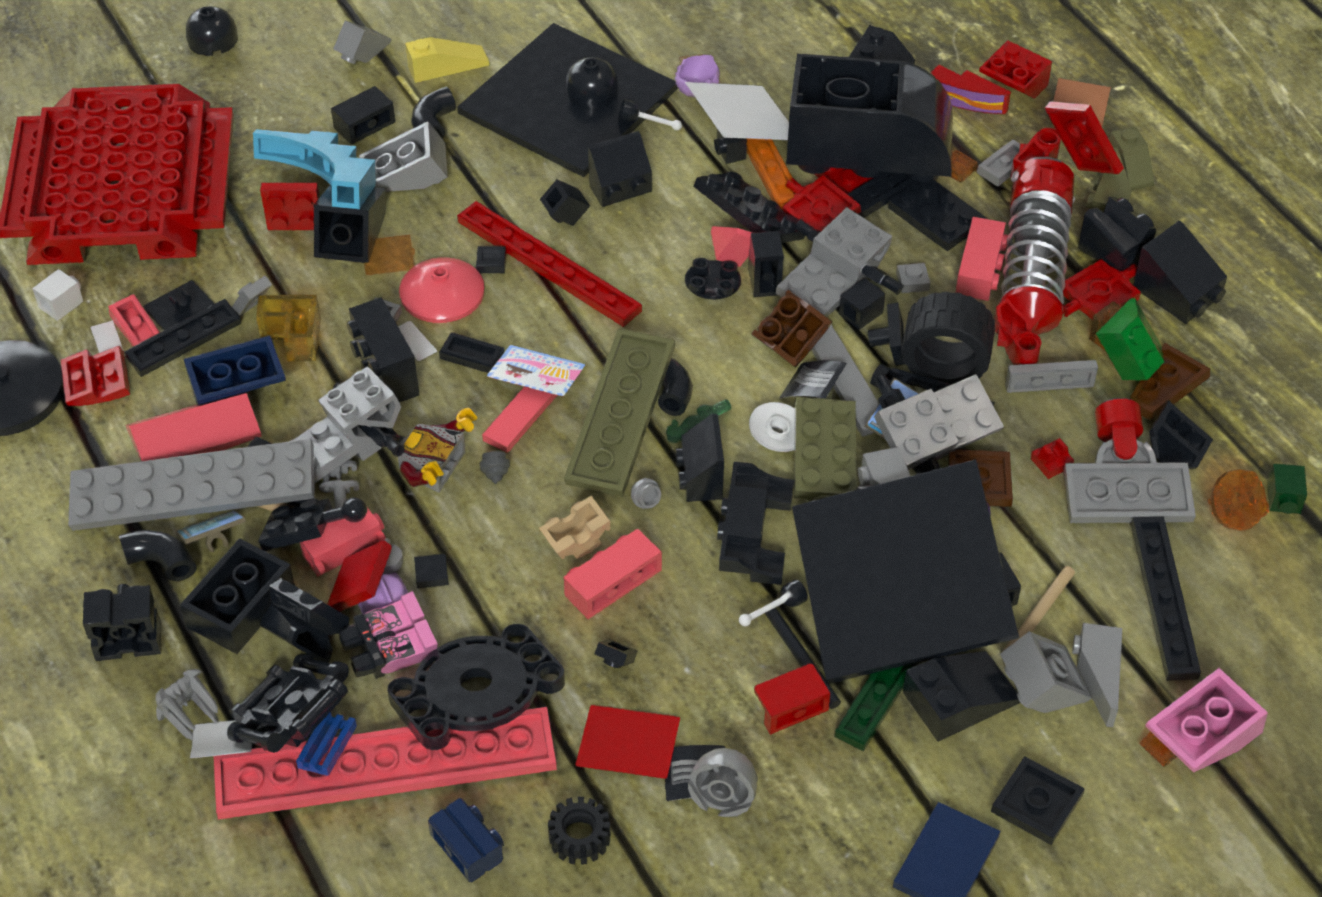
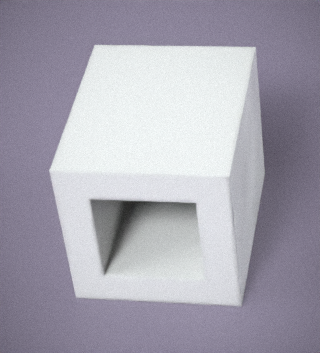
M60 269L32 288L38 307L57 321L83 302L80 282L73 275L68 276Z

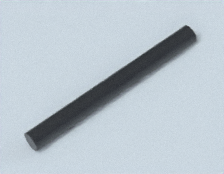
M775 607L764 613L800 666L814 665L830 691L829 708L834 709L838 707L841 703L840 699Z

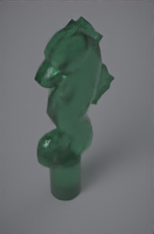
M724 399L712 406L701 405L697 408L698 415L687 417L679 427L678 421L672 420L671 425L666 428L667 440L669 443L677 444L678 441H681V435L711 414L720 415L731 410L730 402Z

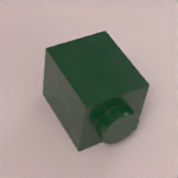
M1273 464L1267 482L1269 511L1301 514L1307 497L1305 466Z

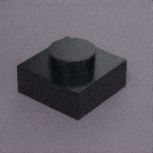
M609 638L598 642L594 654L604 658L603 662L606 665L621 668L622 666L634 663L638 650Z

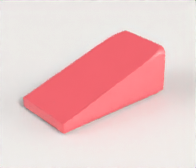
M134 294L108 306L110 317L133 347L160 333Z

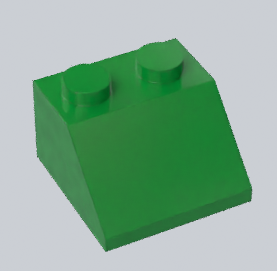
M1131 298L1096 333L1122 380H1148L1164 363L1161 344L1135 298Z

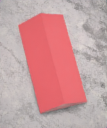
M247 393L236 394L200 405L197 404L125 425L141 461L222 451L251 441L255 437H262Z

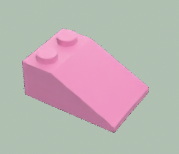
M1218 668L1149 720L1145 727L1194 773L1238 752L1263 733L1268 712Z

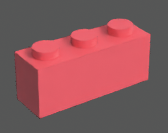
M978 217L972 218L958 273L957 293L989 301L991 290L997 291L1000 274H997L996 270L1002 271L1005 254H1000V252L1007 250L1006 239L1008 235L1004 234L1005 222Z
M636 529L628 535L621 536L615 544L604 551L594 554L586 563L572 568L563 577L564 595L587 619H590L662 571V551L639 529Z

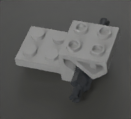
M846 207L822 231L813 228L801 219L796 223L794 229L807 236L813 242L811 254L776 288V294L780 297L785 296L786 291L789 290L825 317H828L840 305L841 294L863 279H867V277L891 290L896 295L900 294L904 285L878 268L890 248L892 236Z
M367 366L361 371L356 372L345 382H341V384L340 382L336 383L333 389L318 399L327 417L315 423L310 429L295 439L290 440H312L314 444V483L356 454L364 461L382 447H387L395 457L396 455L399 457L404 453V447L398 442L400 436L392 428L398 417L401 405L395 394Z
M881 374L874 379L882 394L878 398L882 410L878 411L874 418L889 447H899L907 469H914L916 475L941 469L937 460L946 457L950 452L1001 431L1004 428L977 374L936 392L929 389L908 399L904 398L900 389L892 388L886 374Z

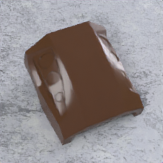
M787 290L785 296L778 301L777 307L775 306L772 313L757 327L758 331L754 330L752 332V336L796 368L822 338L832 324V321L810 304Z

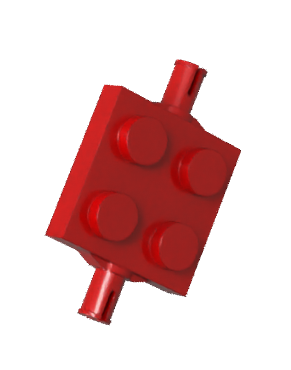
M824 175L805 186H802L794 178H791L786 183V188L790 189L795 195L793 199L782 207L783 211L798 220H803L820 231L826 228L846 207L857 214L861 212L860 204Z
M1101 259L1066 279L1063 295L1070 302L1063 306L1064 317H1068L1079 310L1098 325L1115 315L1131 298H1135L1138 301L1141 291L1129 281V279L1136 276L1137 266L1135 267L1132 264L1123 271H1119Z

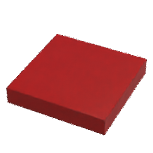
M383 540L344 558L327 604L341 612L373 598L392 546Z

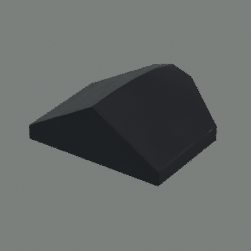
M1170 401L1165 403L1149 430L1152 449L1158 463H1188V468L1193 470L1199 466L1213 441L1207 433Z

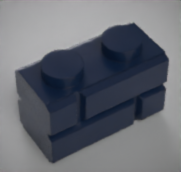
M458 798L449 804L446 809H441L429 817L428 825L433 839L468 882L472 883L483 876L486 871H490L502 862L504 842L494 828L491 830L486 828L483 824L484 818L474 804L469 807L462 798Z

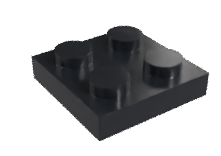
M1024 756L993 803L991 812L1052 845L1083 797L1085 788Z

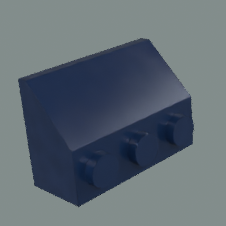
M270 336L184 359L189 383L195 402L198 405L286 381Z

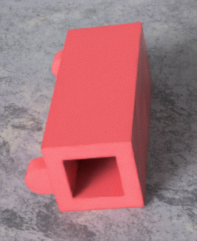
M367 507V513L363 520L353 523L342 519L327 523L322 537L300 542L302 555L316 576L319 577L342 565L344 558L383 541L386 538L382 532L384 524L377 513L372 514Z

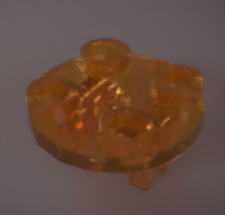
M1235 469L1225 472L1217 479L1212 488L1211 498L1207 500L1212 506V514L1216 517L1217 521L1225 528L1235 531L1251 529L1269 511L1264 486L1259 480L1258 475L1250 470Z

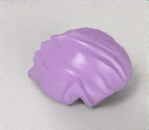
M700 55L683 59L675 73L676 85L680 92L686 96L695 97L685 82L718 84L720 72L714 57L711 55Z

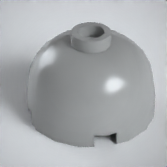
M718 748L700 757L691 771L688 790L693 801L705 811L709 807L722 811L718 816L734 817L748 811L756 796L758 776L752 762L744 754L729 748Z

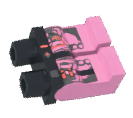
M413 591L402 595L401 600L390 605L373 609L364 615L362 613L354 616L353 625L339 631V640L345 651L361 646L363 653L350 658V663L356 677L373 673L375 679L385 676L386 673H392L422 662L433 650L437 649L438 645L427 620H424V614Z

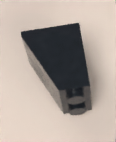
M330 185L314 204V257L369 263L385 217L386 188L374 187L361 208L352 209L332 207V186Z
M1177 221L1142 247L1133 286L1141 291L1144 296L1187 324L1193 318L1202 316L1211 304H1217L1222 300L1226 293L1224 287L1227 275L1185 224Z

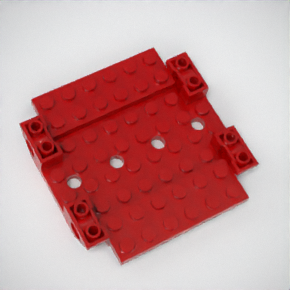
M180 84L72 88L54 107H42L41 116L17 117L0 212V238L33 237L28 245L27 265L84 262L86 246L136 244L140 260L196 257L198 234L192 230L225 227L234 121L233 108H211L210 102ZM118 143H124L121 146H116ZM112 181H119L116 184H111ZM110 219H113V220H114V221L111 222V223H106L107 220H110Z

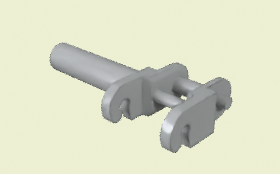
M346 461L324 476L323 483L319 486L321 492H334L335 508L343 506L347 500L346 494L350 493V487H353L354 491L359 490V483L357 481L341 480L342 474L348 473V467H351L352 471L357 470V463L355 461ZM336 477V480L330 481L329 478Z

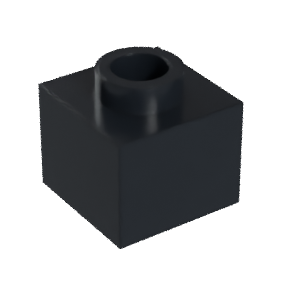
M717 129V139H714V147L718 155L721 154L725 163L730 164L746 160L747 139L724 138Z

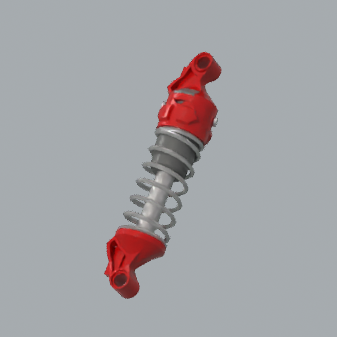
M1043 128L1032 137L1028 144L1020 143L1019 153L1013 158L1010 176L1013 182L1010 203L1011 219L1008 223L1010 233L1006 239L1008 249L1005 253L1006 265L1003 269L1004 281L1001 285L1003 295L999 305L996 306L994 317L995 332L998 334L997 346L1005 348L1013 365L1038 364L1042 344L1041 338L1038 335L1050 332L1056 328L1063 317L1064 275L1067 271V244L1069 241L1072 206L1075 201L1073 196L1075 181L1074 173L1070 167L1057 159L1061 138L1054 128ZM1013 253L1018 257L1011 260L1010 255ZM1057 256L1059 262L1055 265L1047 259ZM1024 260L1023 270L1017 268L1014 264ZM1011 268L1018 273L1009 276V269ZM1054 271L1058 275V277L1055 280H1052L1050 277L1046 276V274H1049ZM1022 276V285L1012 281L1014 278ZM1008 284L1011 285V286H1013L1012 288H1010V289L1007 291V285H1008ZM1054 287L1056 293L1050 290L1049 288Z

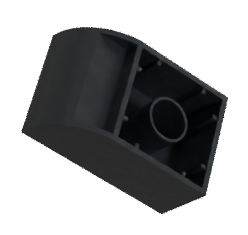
M797 53L790 102L786 164L798 165L802 171L811 174L824 173L830 168L852 169L856 175L864 178H876L883 175L884 172L906 173L910 179L918 182H932L938 179L939 176H952V106L946 90L931 73L905 61Z

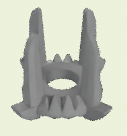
M189 669L183 672L184 676L172 683L165 690L161 688L156 693V716L158 721L166 717L184 737L193 740V733L190 729L194 730L196 727L182 710V705L187 707V701L190 699L215 724L218 723V718L215 714L218 713V706L197 677L202 673L199 669Z

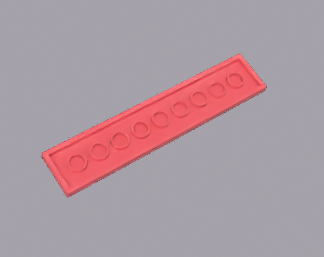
M547 707L527 709L522 715L511 722L493 729L482 731H458L451 729L450 742L439 750L426 749L408 727L353 734L329 776L298 769L296 760L307 741L302 742L299 747L285 744L275 753L265 751L263 748H256L246 753L213 756L216 814L218 820L557 770ZM434 729L429 731L426 735L429 737H437L440 736L443 733V731L439 729ZM338 737L333 738L331 742V747L329 748L328 752L324 754L319 765L323 764L324 760L326 759L328 753L330 752L332 746L334 745Z

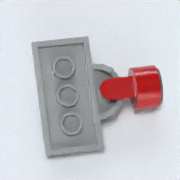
M1113 398L1101 403L1095 409L1097 435L1103 443L1097 452L1095 463H1065L1064 478L1070 523H1132L1133 518L1164 517L1165 522H1193L1196 515L1188 463H1157L1154 450L1147 441L1142 443L1137 440L1143 433L1141 409L1137 402L1128 398Z

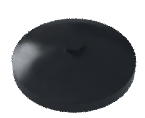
M19 340L0 341V436H8L28 430L46 419L58 406L64 392L62 370L59 362L47 349L31 342Z

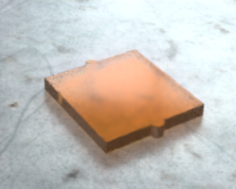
M410 234L376 239L369 262H364L365 274L373 275L407 271L414 267L413 255H415V249L412 248Z

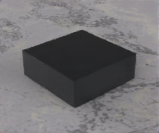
M478 246L476 269L479 273H505L506 247Z
M446 554L414 557L417 589L449 585Z

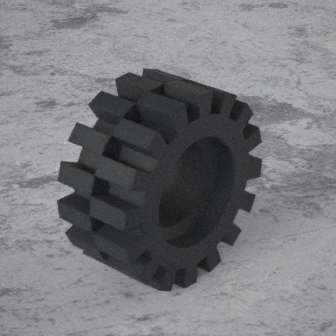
M571 797L566 799L567 806L560 802L556 805L557 812L552 810L550 820H548L549 842L552 846V851L554 854L558 852L559 858L563 861L569 856L570 864H575L576 859H581V865L587 864V857H590L593 862L598 859V852L603 855L606 852V845L609 846L611 832L608 812L604 813V807L601 804L595 807V800L589 798L588 803H584V797H578V803H573ZM578 822L587 823L593 829L591 835L582 839L568 836L566 830L568 826Z

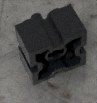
M120 584L117 586V594H113L108 589L84 592L83 626L87 638L91 639V649L95 661L121 659L123 653L132 652L135 657L161 654V620L157 608H154V597L150 585L129 587L127 584Z

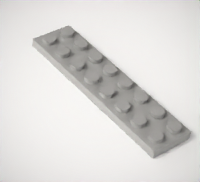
M311 439L74 470L70 472L68 526L72 531L315 499L314 444Z

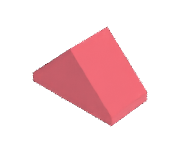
M712 226L711 236L716 260L722 262L733 261L738 267H741L749 256L752 232L740 228Z

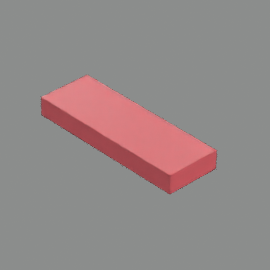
M523 387L482 434L483 441L508 453L557 395Z

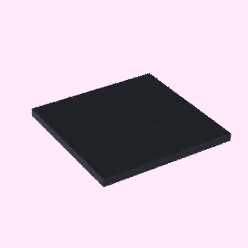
M553 23L458 105L457 110L458 114L585 177L589 173L588 146L630 134L646 120L641 117H637L629 122L618 120L623 99L633 101L637 104L640 112L651 115L678 87L676 81ZM588 57L607 61L615 70L618 80L616 98L613 100L612 97L604 107L593 109L577 106V101L572 98L570 101L566 94L565 82L568 70L576 61Z
M976 460L792 506L825 678L829 684L1020 638Z

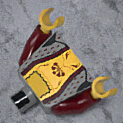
M470 408L462 409L457 414L456 419L447 424L415 425L407 438L399 435L398 442L404 447V453L398 457L399 470L410 486L419 487L424 485L440 493L466 452L463 432H471L474 428L472 421L478 418Z

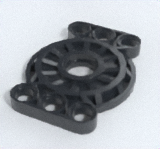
M512 624L504 628L502 638L495 636H470L443 644L433 650L421 662L414 679L408 677L396 678L389 683L387 692L390 705L422 746L430 750H439L450 742L451 729L458 731H482L511 722L522 715L532 704L537 691L553 694L562 690L565 686V675L563 666L527 626ZM515 636L525 638L523 641L518 643H513L509 641L510 638ZM530 655L541 657V659L535 662L525 660ZM547 674L558 676L557 679L552 681L542 679ZM474 677H484L492 680L487 688L480 691H469L461 686L464 681ZM400 690L411 691V693L405 697H398L395 695V693ZM418 709L427 711L425 715L420 717L410 715ZM434 729H439L443 731V733L437 737H429L426 735L429 731Z

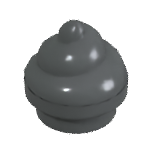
M487 452L482 455V461L479 463L480 470L494 484H497L502 480L503 475L508 472L510 460L506 458L505 452Z

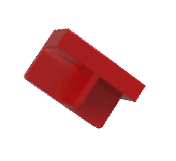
M807 664L754 687V693L765 710L764 725L770 735L829 711L830 691L813 664Z

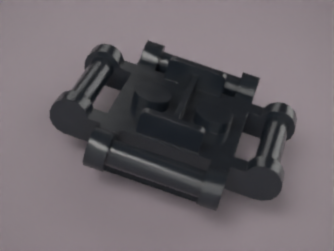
M304 653L296 655L289 672L284 671L278 665H273L266 672L267 677L241 704L236 703L229 710L230 715L237 722L229 725L227 729L228 739L237 743L246 741L260 745L265 751L272 753L278 752L285 744L299 747L347 695L348 689L343 682L349 674L348 665L338 661L328 663L315 660L311 655ZM313 673L326 675L323 680L317 679Z

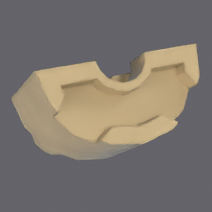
M592 496L575 503L570 509L571 514L562 519L553 517L539 528L561 559L569 555H574L578 559L591 553L601 545L599 538L604 531H610L609 518Z

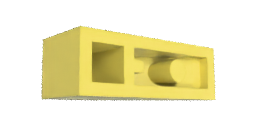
M433 37L405 43L408 68L415 83L489 66V60L482 45Z

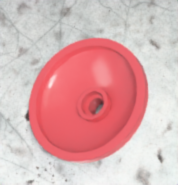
M449 257L432 258L415 265L404 275L399 287L400 300L406 311L420 320L432 323L453 322L468 316L478 308L484 297V281L479 271L465 261Z

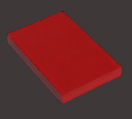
M1049 102L1045 110L1078 170L1119 175L1124 167L1091 105Z

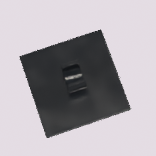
M190 280L149 302L143 308L163 330H166L212 306L214 302L193 280Z

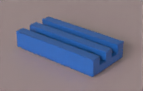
M330 712L314 729L297 758L298 769L329 776L357 727L356 719L349 717L348 720H344L343 715L339 714L336 717H332ZM339 728L342 729L334 745L332 746L330 752L328 753L326 759L324 760L323 764L319 765L324 754L327 753L329 748L331 747V742L335 737L336 733L338 732Z

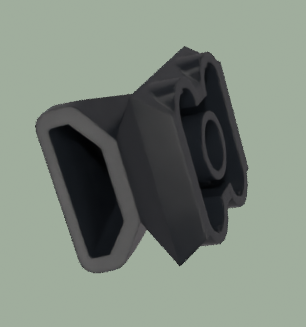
M1109 196L1104 213L1098 208H1093L1084 214L1078 249L1097 260L1102 259L1109 266L1123 271L1134 263L1138 265L1142 247L1155 238L1156 228L1146 214L1141 213L1138 215L1134 212L1131 203L1127 199H1117L1116 197Z
M282 578L269 585L272 603L260 622L261 627L306 654L311 655L313 658L329 663L333 649L328 635L339 634V631L349 626L350 618Z

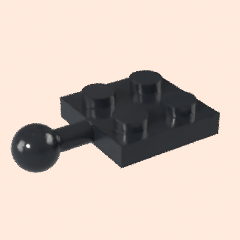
M356 497L347 499L342 507L334 509L329 498L319 501L318 499H309L301 505L291 508L289 506H281L271 512L258 542L261 549L267 551L322 537L327 523L342 519L353 523L363 520L367 513V506L363 500Z

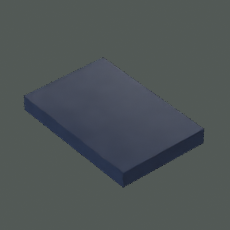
M938 802L893 882V888L912 897H968L996 845L1001 831Z

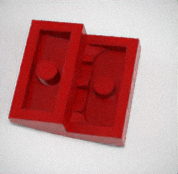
M119 345L93 356L86 349L61 359L65 401L68 406L93 405L130 395L125 353Z

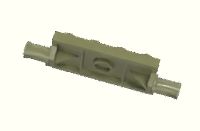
M834 387L825 399L796 397L794 498L807 499L811 502L857 490L856 401L833 400Z

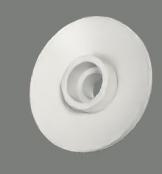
M769 402L758 406L752 412L749 419V429L754 439L762 446L773 451H793L795 408L779 402Z

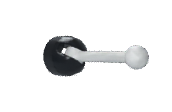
M627 99L622 101L618 120L629 122L637 117L672 126L676 131L682 128V123L679 120L670 121L640 112L637 104Z
M797 579L786 583L781 588L780 598L750 614L740 615V625H750L751 620L783 603L789 607H796L805 603L808 600V594L804 585Z

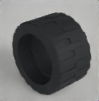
M957 292L932 293L918 299V302L914 303L908 312L901 349L904 364L914 374L949 384L957 383L975 374L980 379L989 368L992 354L995 320L992 317L991 311L982 302L975 300V298ZM935 337H952L963 342H946Z

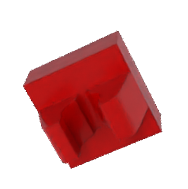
M1060 438L1032 451L1030 458L1047 479L1064 472L1065 463H1074V459L1069 454L1068 446Z

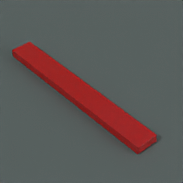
M475 201L457 215L458 223L494 246L506 247L507 254L622 327H625L642 312L641 303L481 203Z

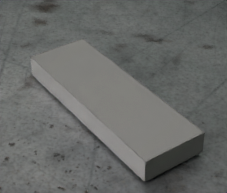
M1096 360L1009 365L1005 382L1007 393L1094 387L1098 365Z

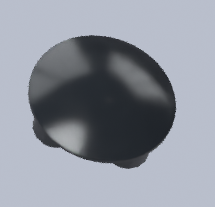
M696 258L693 260L692 267L685 274V284L689 291L698 297L718 300L730 297L738 291L741 285V276L737 271V264L733 261L721 262L707 260L706 258Z

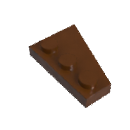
M1164 343L1162 346L1164 363L1148 380H1140L1129 399L1140 405L1141 416L1149 421H1153L1158 417L1166 402L1170 401L1174 405L1209 379L1211 369Z

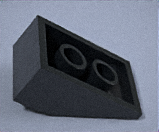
M986 651L933 658L907 670L905 674L903 694L937 742L1021 703L1017 697L1016 690Z

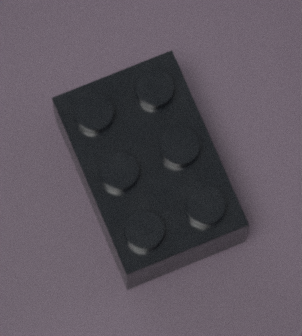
M382 297L349 308L351 321L347 322V327L351 337L354 339L350 341V346L355 358H361V368L364 369L368 366L395 394L399 403L419 396L415 356Z
M239 538L180 604L186 627L238 654L261 627L260 622L272 603L269 585L282 578L295 586L291 564Z

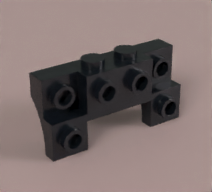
M733 463L729 497H723L721 516H726L725 522L719 521L717 540L722 541L719 571L750 574V582L782 585L785 553L761 548L766 508L791 511L794 488L793 479H785L768 474L752 463Z

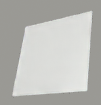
M685 82L724 138L788 140L789 122L763 86Z

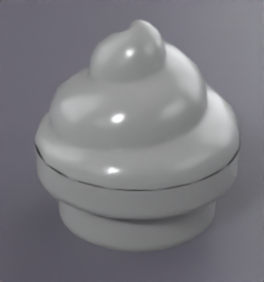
M650 478L640 479L632 486L631 499L639 508H653L661 499L660 487L657 482Z

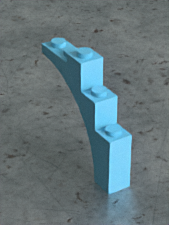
M259 129L253 132L255 159L294 165L321 176L332 186V207L360 209L376 186L375 160L357 158L356 146L338 145V133L311 131L309 134Z

